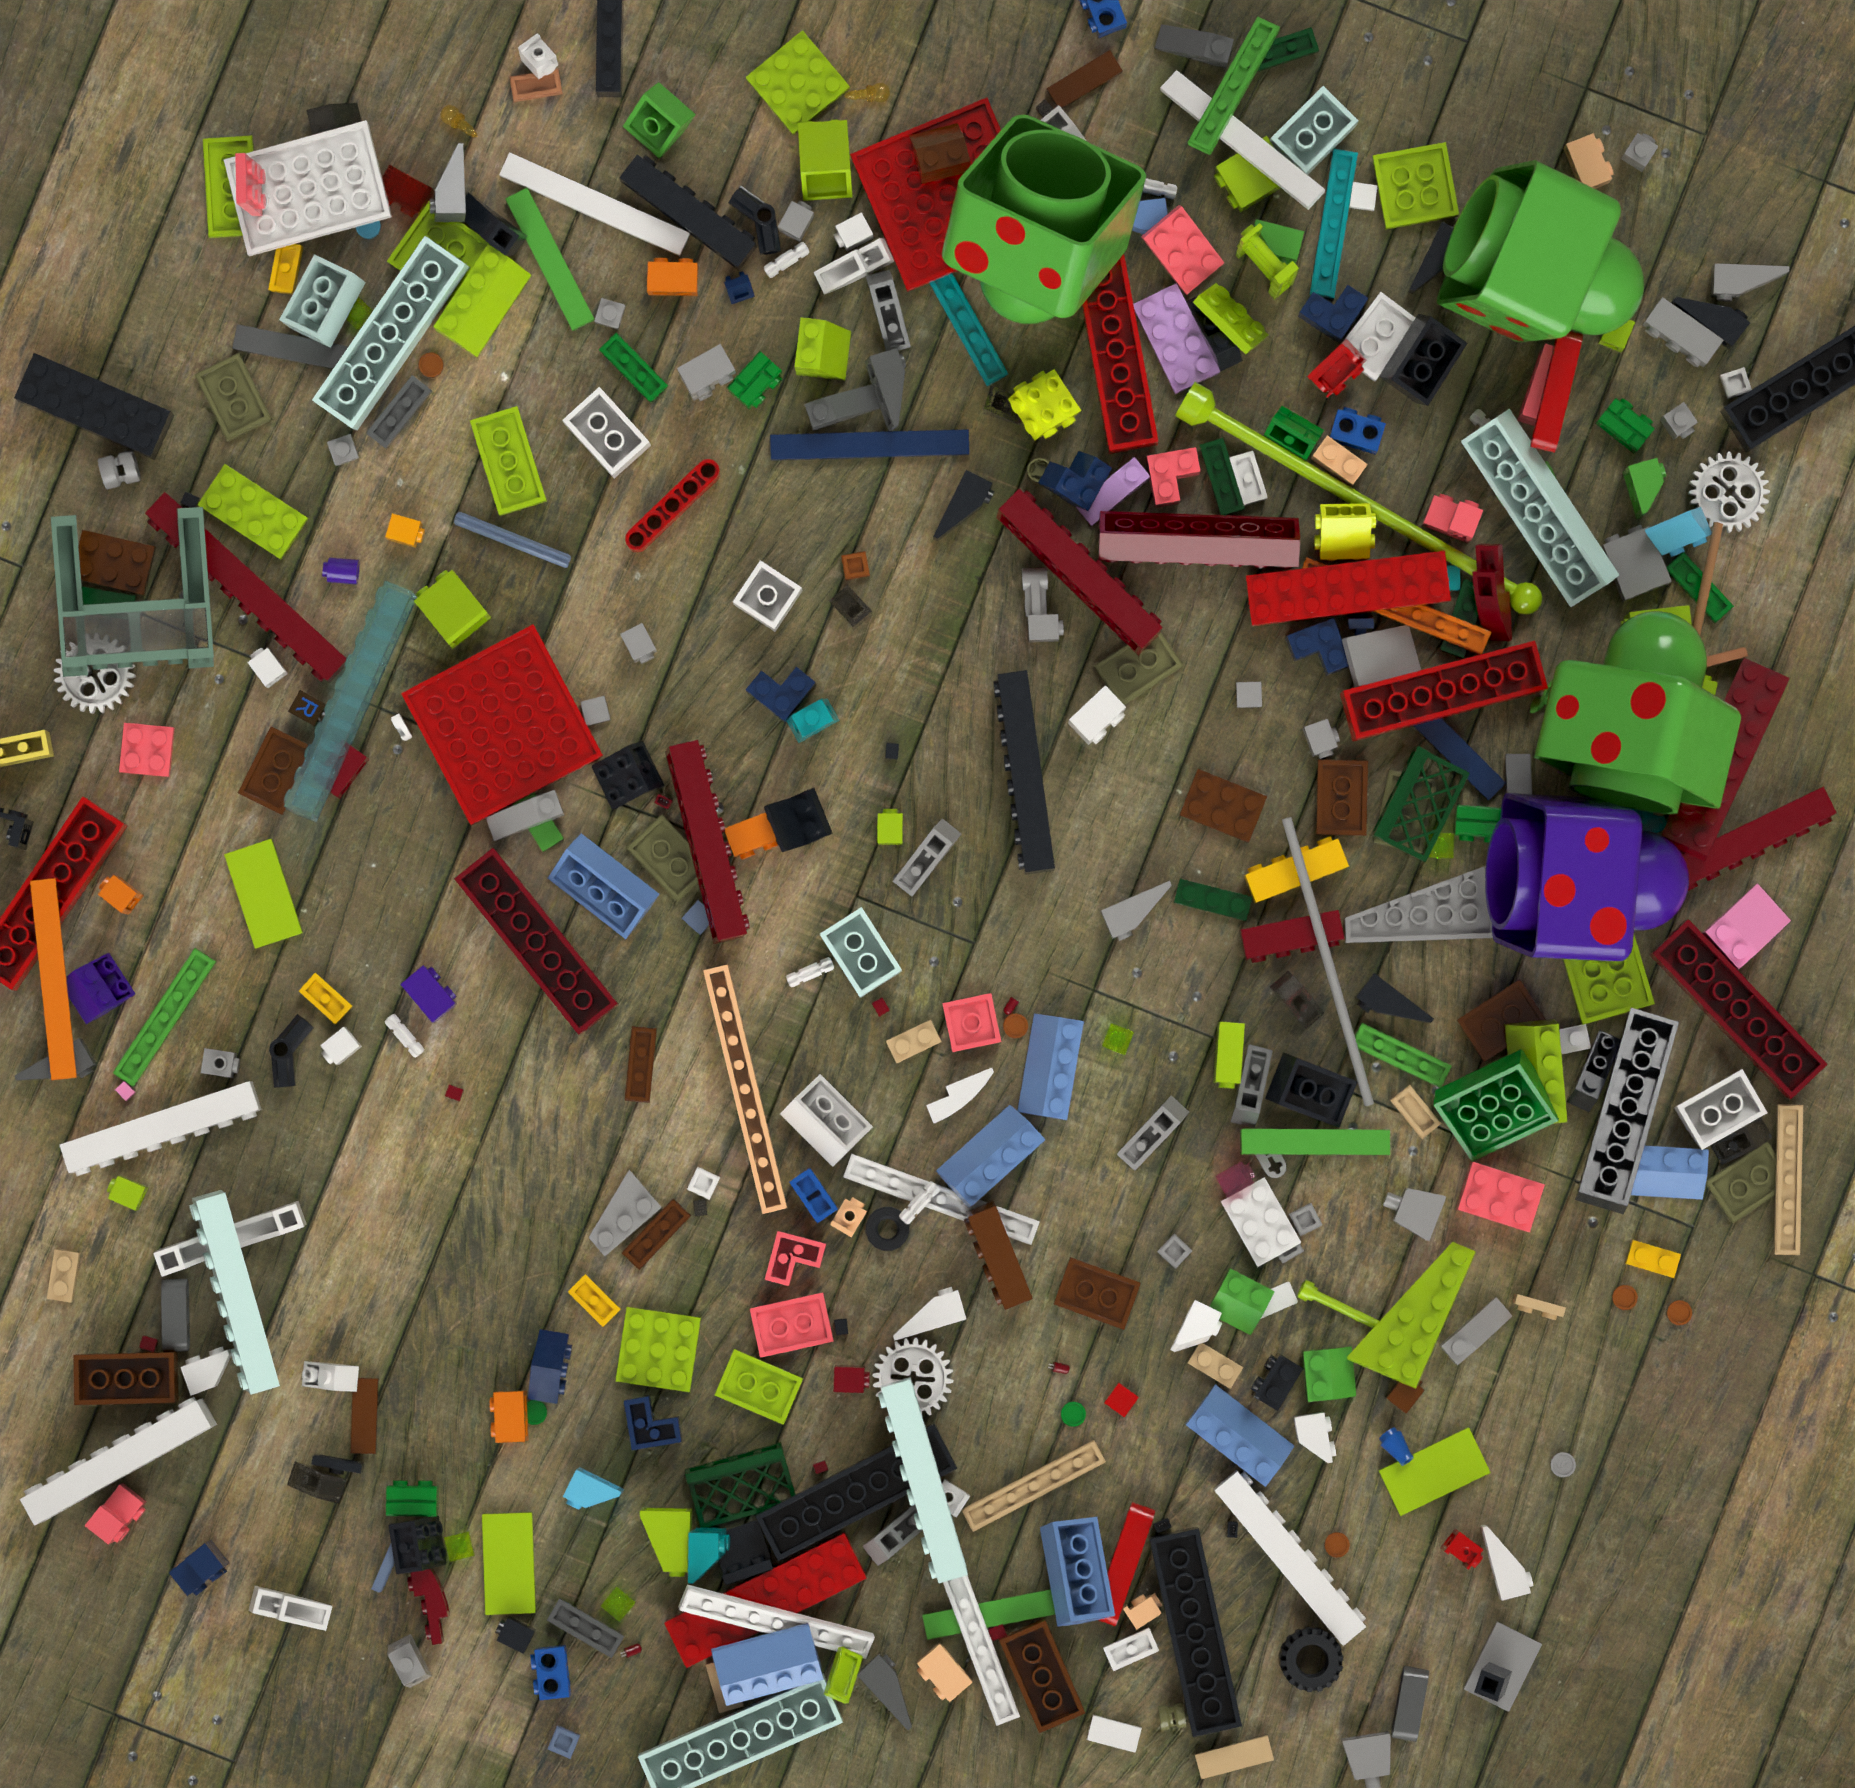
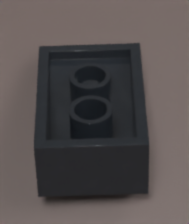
M1283 1052L1265 1099L1340 1128L1357 1081Z

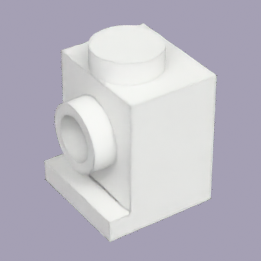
M538 33L518 47L521 61L538 79L544 75L551 74L558 66L556 55L542 41Z
M944 1479L942 1482L944 1492L953 1494V1500L948 1502L951 1514L957 1518L970 1495Z

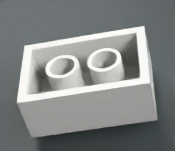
M600 387L563 419L568 429L614 479L651 446L645 436Z

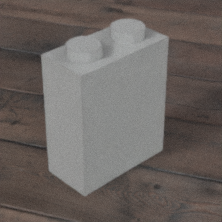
M1642 525L1627 530L1628 535L1621 538L1618 534L1604 539L1606 544L1601 546L1619 573V576L1614 579V583L1622 602L1672 582L1660 552L1645 532L1646 529L1650 528L1649 526L1646 528H1642Z

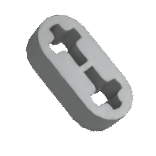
M1255 1155L1267 1176L1278 1178L1285 1173L1286 1163L1282 1155ZM1269 1157H1272L1275 1163H1281L1282 1166L1279 1167L1280 1172L1278 1174L1274 1171L1269 1172L1268 1168L1271 1166L1268 1160Z

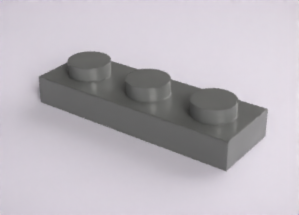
M412 375L366 434L387 450L432 393V390Z
M559 1598L547 1619L550 1623L610 1658L613 1657L625 1636Z

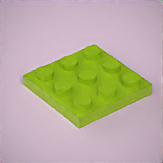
M803 30L746 76V80L792 135L798 132V123L813 120L850 89L847 82Z
M1446 142L1372 156L1385 230L1459 216Z
M428 201L387 260V263L401 271L424 236L434 241L470 267L446 301L448 304L489 243L461 222H435L434 214H430Z
M1635 935L1633 937L1632 951L1628 958L1623 961L1563 959L1582 1025L1629 1012L1630 1008L1639 1009L1655 1004Z
M627 1307L616 1382L690 1392L701 1318Z

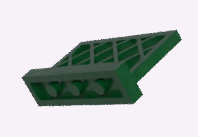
M1415 746L1370 836L1426 862L1470 773L1439 758L1420 746ZM1427 758L1437 763L1439 773L1426 777L1423 766ZM1441 765L1448 768V770L1443 771ZM1454 771L1462 775L1458 785L1448 787L1445 773ZM1421 772L1423 778L1417 780ZM1441 775L1445 789L1432 793L1427 779ZM1424 781L1428 795L1415 799L1412 788L1415 783ZM1455 789L1453 795L1451 796L1450 790ZM1446 792L1449 803L1447 807L1437 810L1433 796ZM1409 794H1410L1412 800L1406 802V800H1407V798H1408V796H1409ZM1430 798L1434 811L1421 815L1417 801ZM1413 803L1417 817L1404 821L1401 810L1403 806ZM1444 811V813H1443V815H1442V817H1441V819H1440L1439 812ZM1435 814L1438 825L1435 830L1426 832L1422 818ZM1399 817L1400 823L1395 824ZM1419 820L1423 834L1410 838L1405 824ZM1402 825L1406 837L1405 840L1396 842L1388 838L1394 827ZM1433 833L1429 841L1428 835ZM1424 836L1427 847L1422 855L1414 851L1411 840ZM1407 842L1409 848L1402 845V843Z
M781 1442L685 1469L686 1480L701 1528H708L754 1515L783 1501L773 1496L779 1484L788 1488L791 1496L796 1494ZM781 1461L783 1471L779 1478L766 1472L770 1464ZM753 1469L760 1473L755 1485L742 1479L746 1471ZM784 1475H785V1478H786L787 1483L784 1482V1481H782ZM729 1476L737 1480L730 1492L718 1486L723 1477ZM763 1476L776 1482L770 1494L758 1488ZM706 1483L712 1489L705 1499L696 1493L694 1485ZM739 1483L752 1489L746 1500L733 1494ZM715 1489L728 1495L722 1507L709 1501ZM755 1491L767 1497L762 1506L757 1507L749 1503ZM731 1498L743 1504L737 1513H731L725 1509ZM699 1500L704 1502L702 1507H700ZM707 1504L719 1510L715 1519L704 1521L702 1512Z

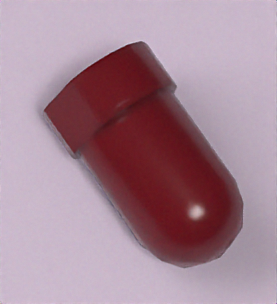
M1010 997L1003 1009L1004 1013L1010 1015L1019 1004V1001Z

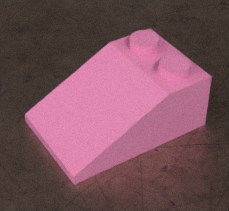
M1757 883L1705 929L1702 934L1738 970L1791 920Z

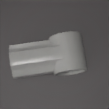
M1047 567L1022 568L1026 617L1028 615H1047Z

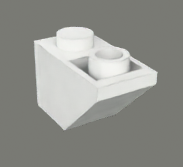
M222 1346L209 1351L210 1356L200 1359L198 1355L185 1360L186 1365L180 1368L190 1395L218 1386L231 1358L230 1349L224 1351Z
M304 1361L302 1386L332 1391L357 1392L359 1367Z
M1324 1412L1293 1416L1297 1441L1325 1462L1332 1463V1456H1336L1334 1441L1329 1442L1328 1432L1332 1431L1330 1417H1325Z

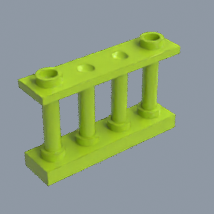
M1260 223L1255 227L1251 224L1241 233L1243 238H1241L1240 243L1237 245L1236 257L1240 259L1245 253L1269 279L1270 288L1268 293L1275 300L1293 285L1299 267L1293 261L1288 265L1285 262L1282 263L1260 238L1263 226Z

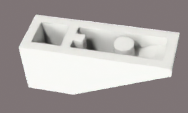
M952 1287L939 1290V1296L933 1297L893 1335L894 1341L966 1320L958 1290L953 1291Z
M1481 1525L1480 1528L1499 1599L1503 1601L1530 1594L1529 1587L1533 1586L1530 1572H1525L1523 1566L1488 1526Z

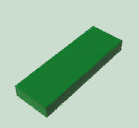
M617 332L599 348V351L650 404L668 387Z
M1682 552L1666 568L1669 575L1697 604L1703 572L1685 552ZM1711 582L1705 614L1715 624L1734 606Z

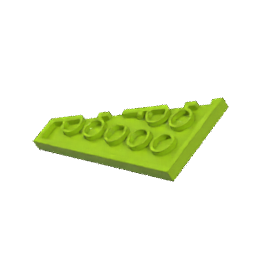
M1452 1242L1346 1357L1347 1360L1416 1389L1476 1251Z

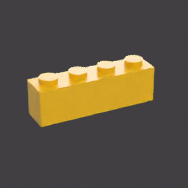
M1330 836L1317 841L1318 846L1310 850L1308 845L1301 847L1310 882L1349 867L1339 839L1332 840ZM1281 855L1271 859L1272 864L1262 867V864H1258L1248 868L1249 873L1244 875L1254 903L1301 886L1293 857L1286 859L1285 855Z

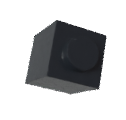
M509 1616L506 1621H500L495 1632L499 1635L496 1641L524 1654L536 1629Z
M1489 1662L1481 1670L1474 1693L1498 1702L1505 1695L1512 1671Z

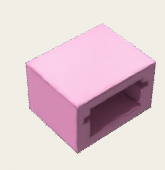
M125 1081L115 1089L125 1101H128L136 1093Z

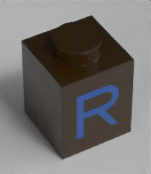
M299 690L288 712L317 728L319 723L323 725L329 715V711H327L329 706Z

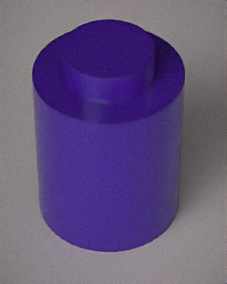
M329 557L328 562L323 563L322 576L327 577V582L358 584L360 561Z

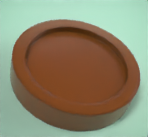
M430 352L420 358L418 366L424 376L434 378L441 374L444 364L438 354Z
M1016 1013L1009 1015L1003 1024L1004 1032L1011 1038H1021L1028 1030L1026 1018Z
M1621 1285L1613 1291L1612 1301L1617 1308L1629 1310L1637 1303L1638 1296L1633 1287Z
M1676 1300L1668 1306L1667 1317L1675 1325H1684L1690 1321L1692 1309L1687 1302Z
M1334 1532L1326 1537L1324 1547L1330 1556L1338 1558L1348 1552L1350 1543L1344 1534Z

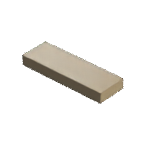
M1268 1735L1195 1754L1201 1779L1274 1760Z

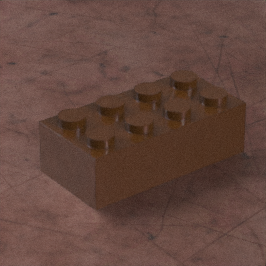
M994 1200L966 1211L968 1218L963 1220L969 1235L975 1234L977 1241L973 1242L979 1259L984 1258L986 1264L982 1265L988 1283L994 1281L996 1286L991 1288L997 1305L1003 1304L1006 1310L1033 1299Z
M178 1352L73 1355L74 1405L179 1402Z
M1045 1618L999 1638L1039 1733L1085 1714L1084 1707Z

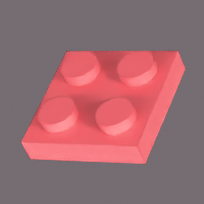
M124 723L119 772L170 777L175 728Z
M991 993L942 1003L952 1052L1001 1042Z

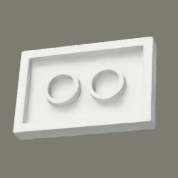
M1380 292L1345 338L1367 360L1362 365L1365 369L1362 373L1374 382L1415 320L1414 316L1382 292Z
M1265 1177L1221 1201L1257 1267L1301 1244L1299 1237Z

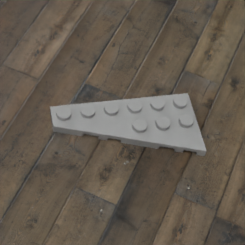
M1486 866L1344 918L1345 943L1493 938L1492 922L1488 914L1485 895Z

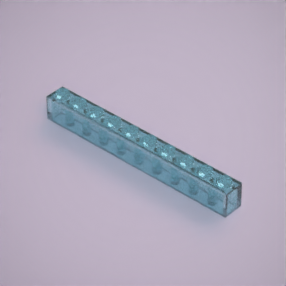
M388 581L384 582L383 587L378 588L375 595V605L373 609L367 612L365 618L366 625L363 631H360L356 637V647L353 654H349L346 659L344 674L336 681L335 694L332 699L328 700L325 706L326 714L322 722L320 721L315 728L314 734L316 736L313 743L307 746L304 754V763L302 767H298L294 776L295 783L292 789H289L285 795L284 807L289 812L317 823L415 604L414 600L417 597L411 590Z

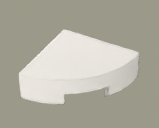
M397 714L391 717V721L395 728H397L402 740L407 741L411 739L412 735L402 716Z

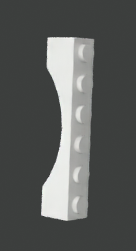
M299 1201L234 1223L241 1248L303 1228L306 1225ZM198 1236L156 1250L153 1254L163 1277L203 1262V1253H206L207 1250L205 1245L200 1244Z

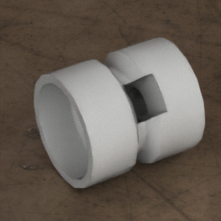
M133 450L118 453L117 458L110 455L98 459L101 477L107 490L121 486L122 482L131 484L141 481L138 463ZM118 465H123L125 473H120Z

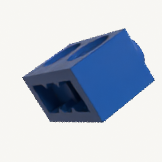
M1080 0L1083 10L1088 9L1091 18L1087 19L1092 33L1096 32L1098 38L1127 27V21L1119 0H1103L1101 2ZM1102 15H1109L1112 17L1113 22L1110 25H1103L1099 18Z
M1343 407V410L1338 409L1329 437L1341 445L1376 455L1386 423L1381 422L1382 418L1367 414V417L1357 415L1358 411ZM1342 420L1349 421L1352 424V430L1350 432H1343L1339 428V422ZM1366 427L1373 428L1376 431V437L1374 439L1365 438L1363 429Z
M811 1168L789 1182L817 1223L838 1210V1207Z
M566 1645L536 1648L534 1650L535 1654L530 1655L532 1670L536 1669L537 1679L533 1680L534 1694H539V1700L570 1697L571 1688ZM544 1654H552L555 1657L556 1663L554 1666L547 1667L543 1664L542 1657ZM547 1679L556 1680L558 1690L555 1692L548 1691L545 1688V1681Z

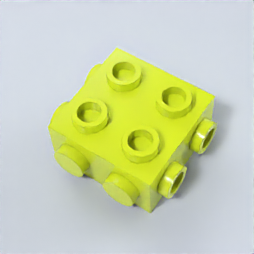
M1055 369L1047 374L1041 371L1032 378L1033 382L1029 384L1026 381L1020 383L1013 388L1015 393L1008 398L1013 411L1018 414L1024 423L1026 431L1031 434L1034 440L1042 436L1045 439L1051 437L1058 432L1056 428L1061 425L1064 429L1076 421L1074 417L1081 412L1080 407Z
M1370 503L1320 504V514H1315V529H1319V535H1314V549L1319 550L1320 560L1370 559V549H1375V534H1371V528H1376V514L1371 513Z

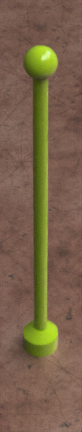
M1194 382L1175 414L1177 418L1191 426L1205 423L1206 421L1211 422L1349 504L1370 503L1371 513L1376 514V520L1431 552L1445 551L1446 561L1472 576V572L1477 570L1476 560L1216 409L1212 391L1199 383ZM1504 577L1505 591L1510 592L1512 608L1523 615L1536 612L1542 603V594L1539 588L1528 582L1517 585Z

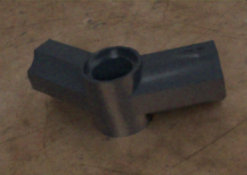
M740 186L734 192L728 204L755 222L760 255L781 252L774 208ZM761 211H768L772 214V217L769 221L762 222L758 219V215Z
M299 1014L293 1018L278 1038L270 1044L269 1052L272 1060L274 1088L296 1086L293 1054L314 1029ZM283 1042L287 1045L288 1052L285 1056L280 1057L276 1053V1046Z

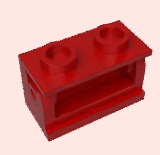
M1345 339L1307 377L1322 392H1329L1326 395L1327 398L1332 393L1337 396L1347 387L1344 382L1350 376L1355 379L1365 370L1362 365L1367 360Z
M1456 1528L1440 1547L1448 1555L1451 1553L1464 1562L1462 1565L1468 1570L1471 1566L1476 1568L1484 1557L1481 1555L1483 1549Z

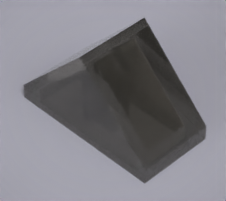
M990 386L983 414L1017 425L1021 423L1020 417L1013 411L1008 400L1012 394L995 386Z
M848 585L829 600L853 631L872 616L871 609Z

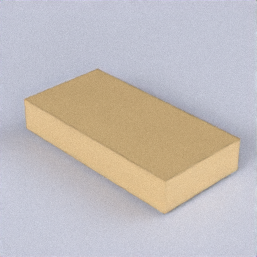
M1408 1085L1390 1100L1421 1139L1441 1124L1411 1085Z

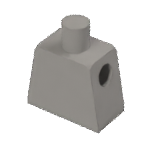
M1405 1188L1401 1197L1388 1192L1383 1206L1396 1211L1392 1221L1420 1238L1430 1241L1446 1196Z
M411 1634L388 1645V1657L404 1686L411 1688L432 1677Z
M1387 1731L1341 1738L1353 1778L1355 1780L1365 1779L1366 1788H1381L1379 1776L1390 1775V1733Z

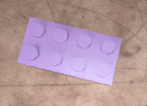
M1177 283L1133 304L1135 314L1175 395L1192 387L1194 382L1200 383L1220 373Z

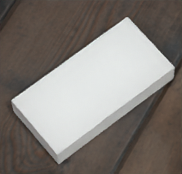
M1093 1715L1087 1740L1136 1753L1142 1727Z

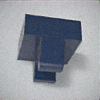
M743 271L739 272L740 277L732 280L730 276L725 278L726 282L724 284L731 304L755 297L748 274L745 275Z
M1372 613L1348 614L1347 625L1349 629H1355V636L1366 634V628H1374V618Z

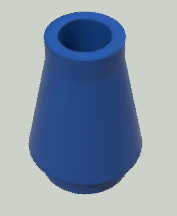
M1395 1427L1386 1431L1379 1438L1382 1442L1381 1446L1401 1466L1406 1465L1414 1458L1402 1432L1398 1431Z

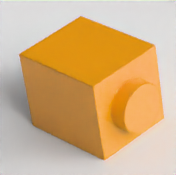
M392 513L385 538L416 548L417 543H422L425 529L422 528L423 524L421 521Z

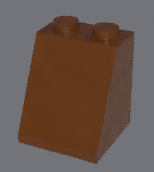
M958 123L909 135L922 184L963 174L970 167V157L965 138Z

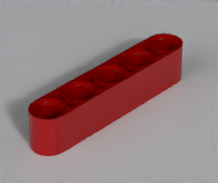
M1570 331L1566 336L1555 339L1530 447L1554 453L1557 449L1582 345L1583 334Z
M704 459L694 467L627 532L625 542L628 548L638 553L650 546L719 479L720 469L718 464L714 460ZM708 465L713 466L716 470L715 474L709 478L702 475V469ZM691 482L695 483L698 487L696 493L692 495L686 494L684 492L685 485ZM677 500L680 506L677 511L669 512L666 509L667 502ZM652 517H659L662 523L659 528L651 529L648 526V521ZM640 534L643 536L644 541L640 546L630 544V539L633 535Z
M1131 1502L1107 1571L1115 1616L1098 1621L1116 1626L1156 1510Z

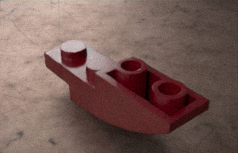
M1480 543L1475 545L1477 570L1472 572L1474 594L1480 622L1483 629L1491 632L1488 640L1511 641L1510 592L1505 591L1502 544Z
M433 1568L411 1572V1576L407 1577L409 1591H414V1597L423 1595L425 1597V1600H421L423 1615L428 1616L429 1624L425 1625L427 1640L431 1639L432 1645L442 1644L444 1636L441 1618L449 1617L450 1611L441 1582Z

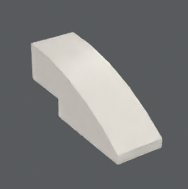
M879 238L861 249H855L818 269L814 274L823 293L828 294L895 262L885 238Z
M989 1068L946 1086L949 1094L948 1097L926 1105L933 1123L935 1124L949 1117L972 1100L994 1073L993 1069Z
M259 1586L254 1587L249 1611L254 1614L325 1631L332 1610V1606Z

